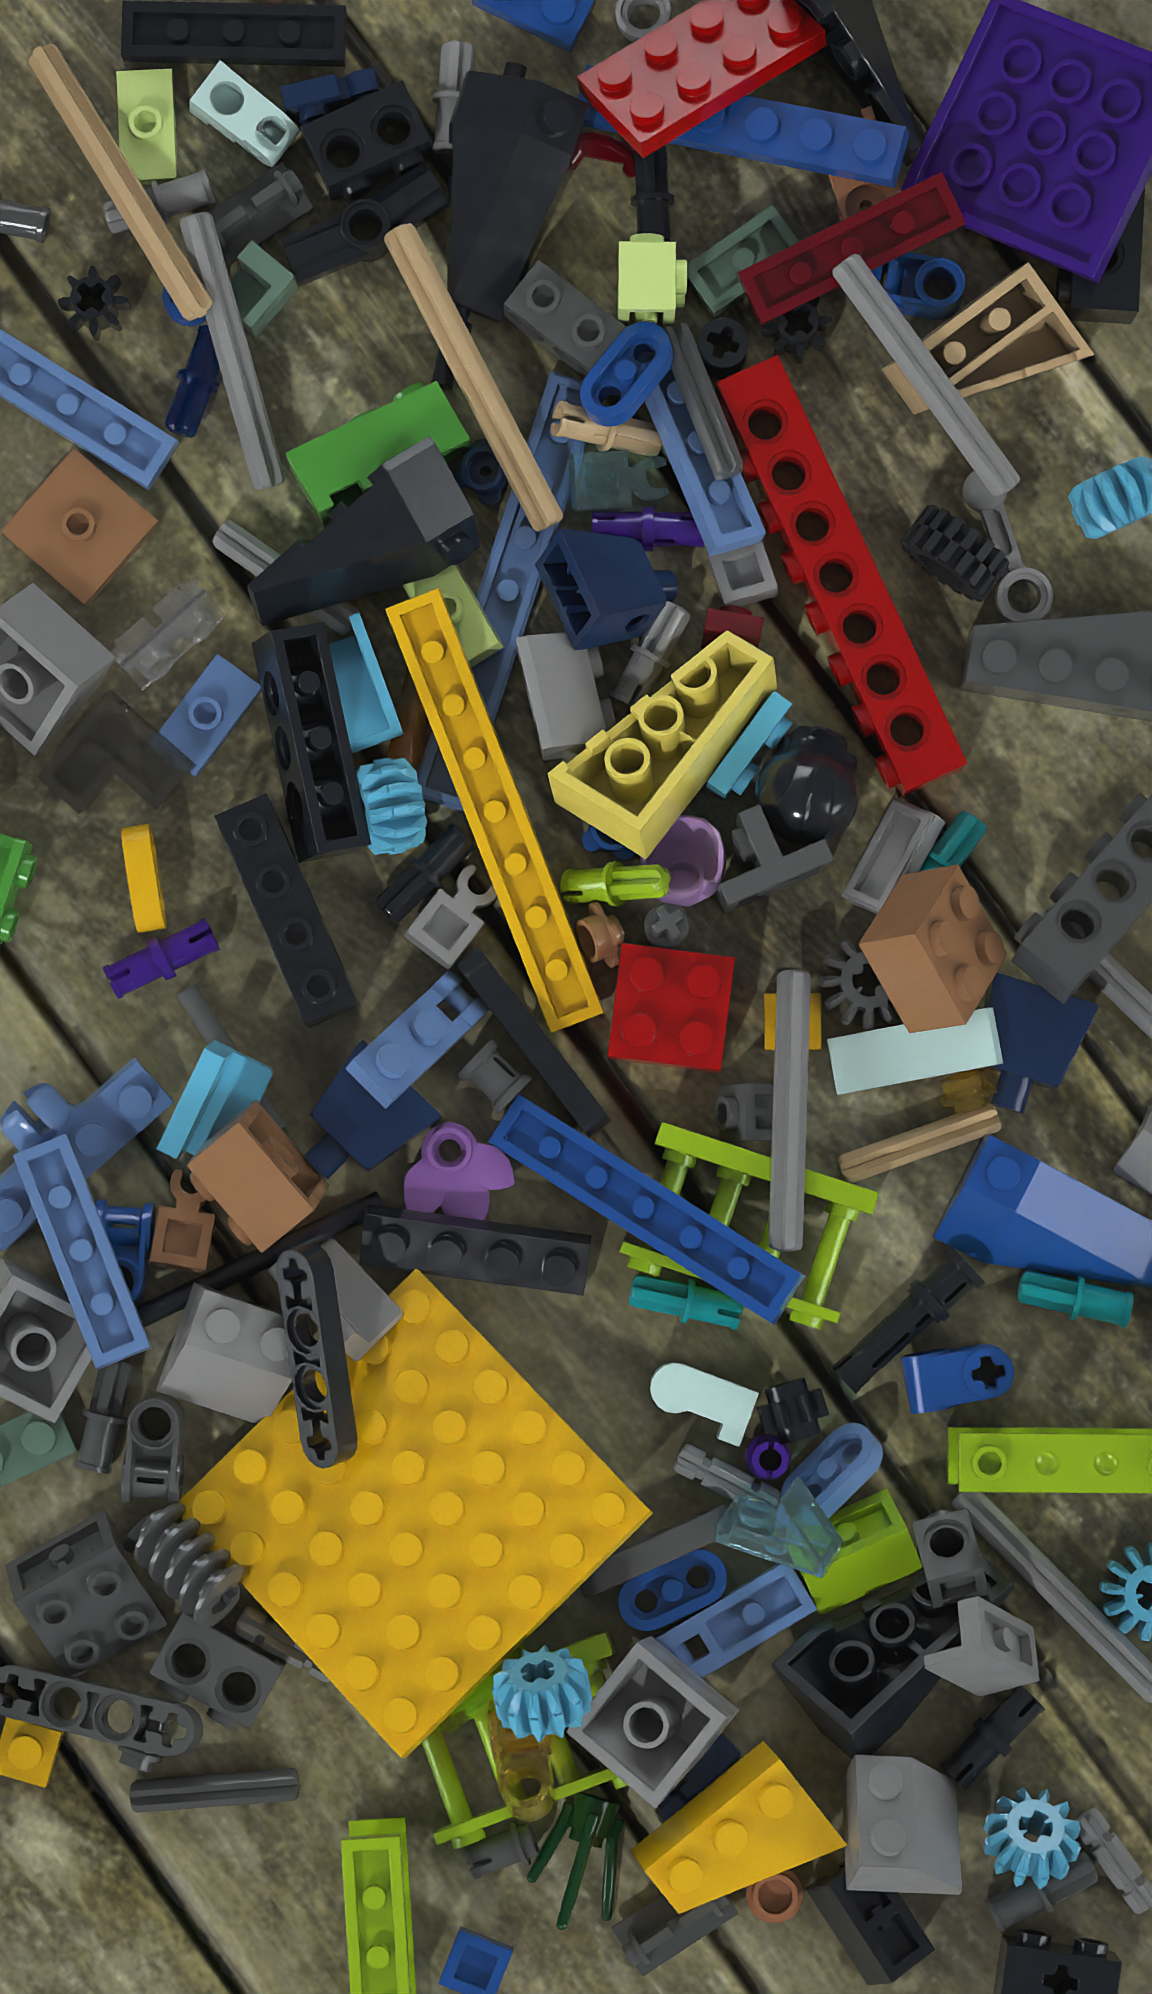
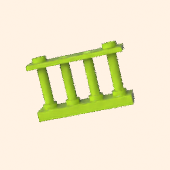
M661 1122L654 1143L656 1146L665 1148L662 1159L667 1160L660 1184L680 1195L688 1168L694 1169L697 1159L719 1166L716 1177L721 1179L709 1215L729 1227L742 1185L748 1187L751 1177L770 1183L771 1157ZM805 1169L804 1197L806 1194L827 1201L824 1212L829 1213L802 1299L792 1297L786 1307L792 1309L789 1320L821 1330L824 1320L838 1323L841 1314L840 1312L825 1308L823 1305L850 1221L856 1222L859 1212L873 1215L879 1192ZM768 1216L759 1247L779 1259L781 1251L771 1249L768 1244ZM642 1240L639 1247L622 1241L619 1252L630 1256L627 1264L629 1268L659 1277L663 1266L701 1279Z
M946 1426V1483L948 1485H958L959 1492L1152 1493V1428Z
M608 1630L550 1651L553 1653L567 1648L572 1658L582 1659L583 1666L588 1672L592 1698L606 1682L603 1670L608 1667L604 1658L613 1655L615 1652ZM502 1669L492 1672L450 1715L465 1710L468 1720L474 1718L504 1804L472 1815L442 1730L447 1728L445 1721L422 1741L450 1820V1824L437 1828L433 1835L437 1845L451 1840L454 1849L465 1847L486 1838L484 1827L610 1780L613 1781L615 1789L628 1785L606 1766L580 1775L565 1733L563 1738L550 1734L546 1735L542 1740L558 1783L526 1795L495 1711L492 1692L494 1685L493 1676L501 1672Z
M406 1816L348 1820L349 1837L341 1838L350 1994H417Z

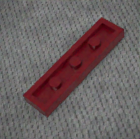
M940 172L737 272L736 275L761 326L840 287L832 271L850 255H860L872 271L965 225L966 222L943 173Z

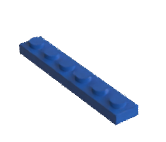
M587 65L585 72L594 66ZM579 92L578 99L589 103ZM744 96L669 143L895 188L910 133L906 126ZM589 103L582 126L618 133Z
M520 1094L517 1095L488 1141L774 1325L805 1278V1275Z

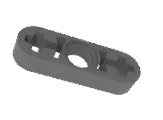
M719 1504L617 1549L580 1585L584 1598L608 1590L735 1531V1528L725 1505Z

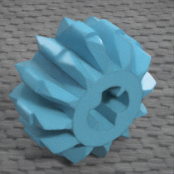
M1139 456L1085 480L1072 489L1068 495L1073 508L1071 512L1077 525L1081 526L1086 538L1098 539L1152 514V461L1149 457Z
M390 757L373 760V763L360 766L356 770L371 840V845L368 848L375 855L384 853L393 855L418 847L419 844L424 842L426 836L425 827L428 822L425 816L424 807L426 804L422 797V786L417 781L415 769L405 758L391 759Z
M1148 1542L1145 1547L1144 1560H1141L1139 1552L1135 1547L1131 1545L1124 1548V1555L1129 1563L1126 1568L1112 1559L1106 1564V1567L1111 1572L1119 1576L1118 1581L1106 1580L1101 1581L1099 1584L1100 1591L1117 1595V1598L1108 1601L1103 1606L1104 1613L1112 1616L1124 1612L1117 1625V1628L1124 1634L1131 1631L1138 1622V1635L1143 1641H1150L1152 1637V1601L1145 1599L1140 1605L1137 1599L1143 1597V1595L1136 1591L1142 1580L1152 1584V1542Z
M546 1645L539 1652L534 1653L522 1649L518 1660H503L502 1671L493 1676L494 1685L492 1692L497 1717L501 1720L503 1728L513 1730L517 1739L524 1738L530 1734H534L538 1742H541L546 1735L550 1734L563 1738L566 1727H581L583 1715L591 1711L592 1693L587 1669L583 1666L582 1659L571 1657L567 1648L553 1653L549 1651Z
M1024 1786L1017 1790L1014 1801L1002 1796L996 1802L994 1808L996 1814L987 1815L983 1826L985 1833L989 1835L985 1838L983 1844L984 1854L997 1857L993 1867L996 1875L1008 1870L1015 1872L1013 1882L1016 1888L1024 1883L1026 1876H1031L1039 1889L1047 1885L1049 1875L1059 1880L1063 1879L1069 1870L1068 1862L1076 1861L1081 1849L1079 1843L1075 1841L1081 1830L1079 1821L1066 1819L1070 1810L1068 1801L1055 1806L1049 1804L1050 1794L1048 1789L1041 1791L1038 1799H1032ZM1026 1834L1038 1837L1037 1842L1027 1840L1025 1838Z

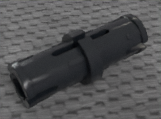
M1023 1686L1016 1687L985 1720L979 1717L972 1724L976 1730L939 1765L967 1791L970 1787L969 1785L1000 1754L1006 1757L1013 1750L1009 1744L1046 1709Z

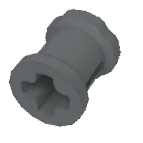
M491 1039L457 1076L462 1081L470 1079L494 1102L493 1109L499 1114L531 1081L532 1077L527 1073L521 1074L497 1051L498 1044Z

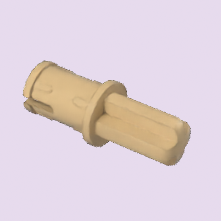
M562 400L557 403L552 415L553 419L560 420L559 424H551L552 436H562L596 444L598 451L607 452L610 448L655 457L659 454L663 445L654 423L630 418L618 426H601L594 423L587 416L584 407L569 404Z

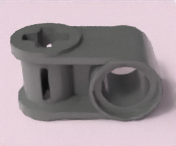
M162 1393L150 1395L138 1403L130 1413L127 1446L121 1477L122 1502L131 1503L134 1497L167 1499L170 1505L176 1502L180 1503L184 1481L183 1441L185 1415L180 1403L172 1396ZM158 1407L168 1413L171 1419V1428L168 1434L165 1436H155L146 1431L143 1426L142 1417L147 1408ZM142 1477H146V1478H161V1479H164V1480H159V1479H145V1478H142Z

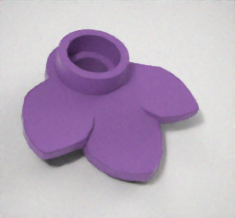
M454 1122L441 1123L433 1127L426 1134L421 1147L422 1159L405 1176L403 1185L406 1210L432 1213L441 1206L443 1212L449 1216L485 1220L490 1203L489 1190H500L513 1186L515 1184L513 1169L509 1159L499 1148L477 1143L472 1132L465 1126ZM449 1139L458 1142L461 1148L460 1156L452 1162L443 1160L439 1153L440 1145Z

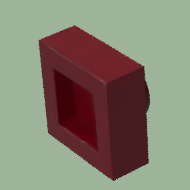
M722 606L719 610L708 608L701 648L704 649L726 630L758 648L764 617L752 616L751 611L739 606Z

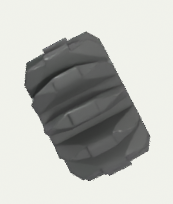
M847 938L841 940L839 948L847 962L830 954L823 961L828 968L839 973L838 976H824L819 979V987L825 989L837 987L839 992L824 1002L825 1007L830 1010L844 1001L848 1007L842 1014L840 1021L845 1025L850 1024L857 1010L862 1011L861 1023L864 1030H871L874 1027L875 1009H877L886 1024H891L896 1020V1017L887 1002L890 999L882 985L875 987L870 997L860 994L863 987L854 988L852 978L859 976L864 966H871L861 948V953H857L851 941Z

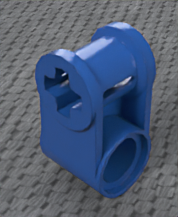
M909 252L871 271L879 283L881 282L883 271H887L884 290L904 315L931 320H944L953 316L961 305L965 289V276L959 265L945 257L940 258ZM934 278H941L947 280L952 285L954 293L944 300H936L926 294L923 286Z
M97 1199L96 1207L120 1267L130 1270L133 1275L134 1285L130 1293L135 1305H137L146 1295L148 1287L149 1259L155 1231V1203L146 1202L142 1208L108 1205L106 1199ZM113 1224L136 1225L134 1229L114 1228L112 1226Z
M977 1344L954 1349L940 1348L900 1357L910 1413L912 1414L939 1411L957 1407L963 1403L996 1398L1003 1395L1011 1387L1014 1380V1367L1011 1359L999 1347L992 1344ZM984 1356H989L994 1365H1002V1372L993 1374V1384L985 1385L980 1377H972V1370L980 1368V1358Z

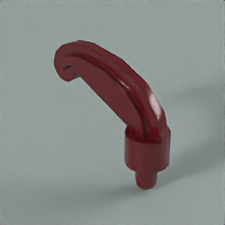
M594 132L579 134L573 155L564 173L565 175L569 168L575 170L583 158L587 157L623 165V174L628 178L635 177L634 151L611 136Z

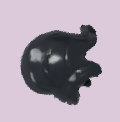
M798 726L790 734L782 737L774 755L760 770L755 786L756 804H760L770 829L782 839L790 842L794 841L798 844H814L823 839L827 842L844 832L850 825L858 806L859 794L857 781L854 776L858 764L857 757L849 753L848 744L844 736L823 726Z

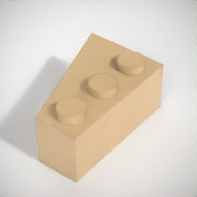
M1029 262L1014 269L921 339L963 398L1094 355ZM895 360L881 369L913 414L930 410Z

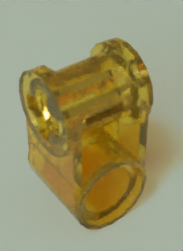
M496 1709L488 1710L491 1749L496 1764L498 1788L504 1804L511 1815L521 1821L533 1822L542 1819L550 1812L555 1802L551 1755L553 1754L551 1734L546 1735L541 1742L537 1741L534 1734L517 1739L512 1729L502 1727L501 1720L497 1717ZM535 1778L542 1784L539 1793L533 1799L524 1801L512 1796V1790L520 1780Z

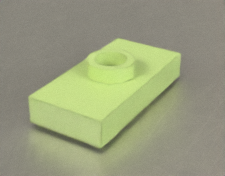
M172 68L116 71L119 149L141 185H151L153 180H157L158 184L178 179L175 90Z
M451 565L435 576L402 585L410 599L437 588L441 589L471 668L504 648L458 565Z

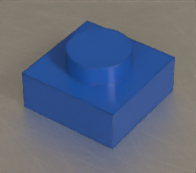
M460 1926L438 1984L462 1994H496L512 1955L513 1947Z

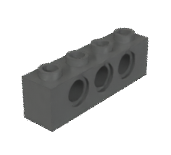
M1139 793L1130 802L1118 818L1125 824L1114 838L1105 832L1085 855L1084 859L1090 865L1078 878L1070 872L1049 897V899L1056 903L1044 918L1035 912L1014 937L1021 945L1011 962L1063 1005L1152 903V859L1138 856L1131 846L1133 842H1141L1152 849V794L1147 798L1142 793ZM1101 881L1111 883L1118 889L1120 898L1110 899L1103 896L1099 892L1096 883ZM1070 921L1078 924L1084 930L1086 938L1073 939L1063 931L1061 923Z

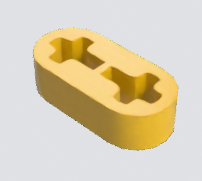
M151 824L122 827V847L137 932L166 929V910Z

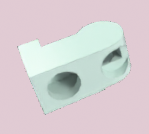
M221 60L190 99V113L206 125H212L232 142L235 143L236 141L254 158L271 168L275 166L300 133L297 125L284 112Z
M677 1362L666 1363L656 1369L651 1377L649 1386L651 1397L659 1408L670 1413L690 1411L719 1422L721 1424L716 1435L717 1439L738 1447L741 1444L759 1392Z

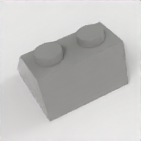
M34 583L0 606V725L35 756L43 750L93 695L116 657Z
M566 632L526 635L516 638L517 655L543 763L580 754L586 749L585 743L602 729L607 732L616 725L610 698L599 700L594 680L604 676L598 646L574 650Z
M1 1258L0 1397L55 1423L92 1358L66 1292L52 1282Z
M194 1282L156 1391L258 1424L264 1417L271 1416L292 1382L283 1314L281 1311ZM307 1322L310 1331L312 1325Z
M650 1636L638 1641L592 1698L590 1702L591 1711L583 1715L582 1726L577 1728L570 1727L566 1733L650 1805L656 1808L704 1756L739 1712V1709Z
M855 1755L841 1779L844 1841L847 1844L844 1847L846 1890L960 1895L962 1892L955 1780L912 1757Z

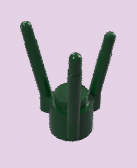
M584 1792L576 1793L573 1804L564 1801L556 1825L540 1850V1855L536 1857L534 1864L527 1874L528 1882L534 1883L538 1880L569 1827H572L569 1838L579 1842V1846L556 1923L559 1930H565L568 1926L592 1846L602 1848L604 1838H606L601 1918L604 1921H610L613 1913L618 1842L624 1820L617 1818L620 1808L618 1803Z

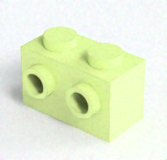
M653 233L635 234L630 236V241H619L617 320L626 327L638 322H651L659 325L661 328L673 325L676 308H685V294L687 292V260H676V242H664V236Z

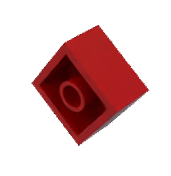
M622 943L607 1059L719 1073L723 1058L735 957Z

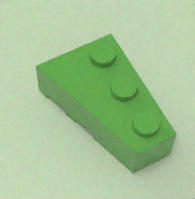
M437 381L426 386L422 382L412 384L396 394L393 402L376 410H367L352 418L345 425L285 453L296 481L324 529L332 520L327 514L340 501L349 507L373 485L367 478L386 461L426 437L430 436L447 464L471 450L470 438Z

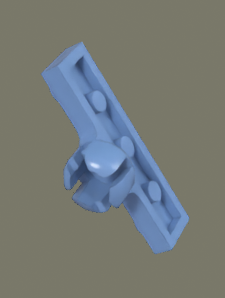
M134 1057L85 1101L76 1105L68 1103L48 1083H40L29 1088L23 1093L28 1098L26 1103L40 1119L35 1122L16 1101H13L0 1118L2 1133L18 1149V1152L67 1134L85 1179H87L173 1104L174 1101ZM15 1162L0 1174V1250L2 1252L38 1222Z

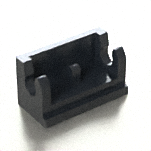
M845 1861L838 1864L839 1871L829 1877L825 1876L817 1879L805 1889L867 1985L893 1983L932 1953L935 1948L898 1892L846 1890Z

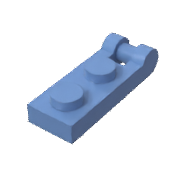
M452 969L448 970L425 994L362 1050L346 1067V1070L385 1109L490 1011L480 996L474 999L460 985L463 980ZM443 1001L459 1015L453 1022L438 1008Z
M786 1558L717 1599L714 1603L658 1633L653 1638L699 1677L703 1678L816 1611L817 1608ZM699 1633L709 1651L694 1659L685 1641Z

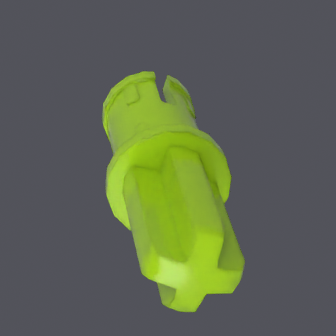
M611 861L602 868L566 869L561 877L560 889L561 892L576 891L574 894H566L563 897L567 904L576 905L578 903L606 901L610 906H621L626 900L662 898L666 896L670 891L669 882L671 875L669 870L663 869L659 864L624 866L621 862Z

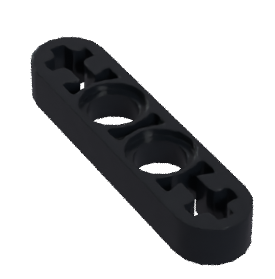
M476 946L455 962V965L469 984L487 1004L499 1023L588 1138L611 1121L609 1116L483 952Z
M308 1243L286 1250L279 1256L277 1279L300 1440L308 1460L315 1466L323 1469L347 1461L355 1455L357 1431L333 1265L327 1252L320 1245ZM308 1314L317 1324L319 1331L318 1341L313 1338L307 1324ZM316 1371L325 1380L327 1387L326 1397L321 1394L315 1380Z

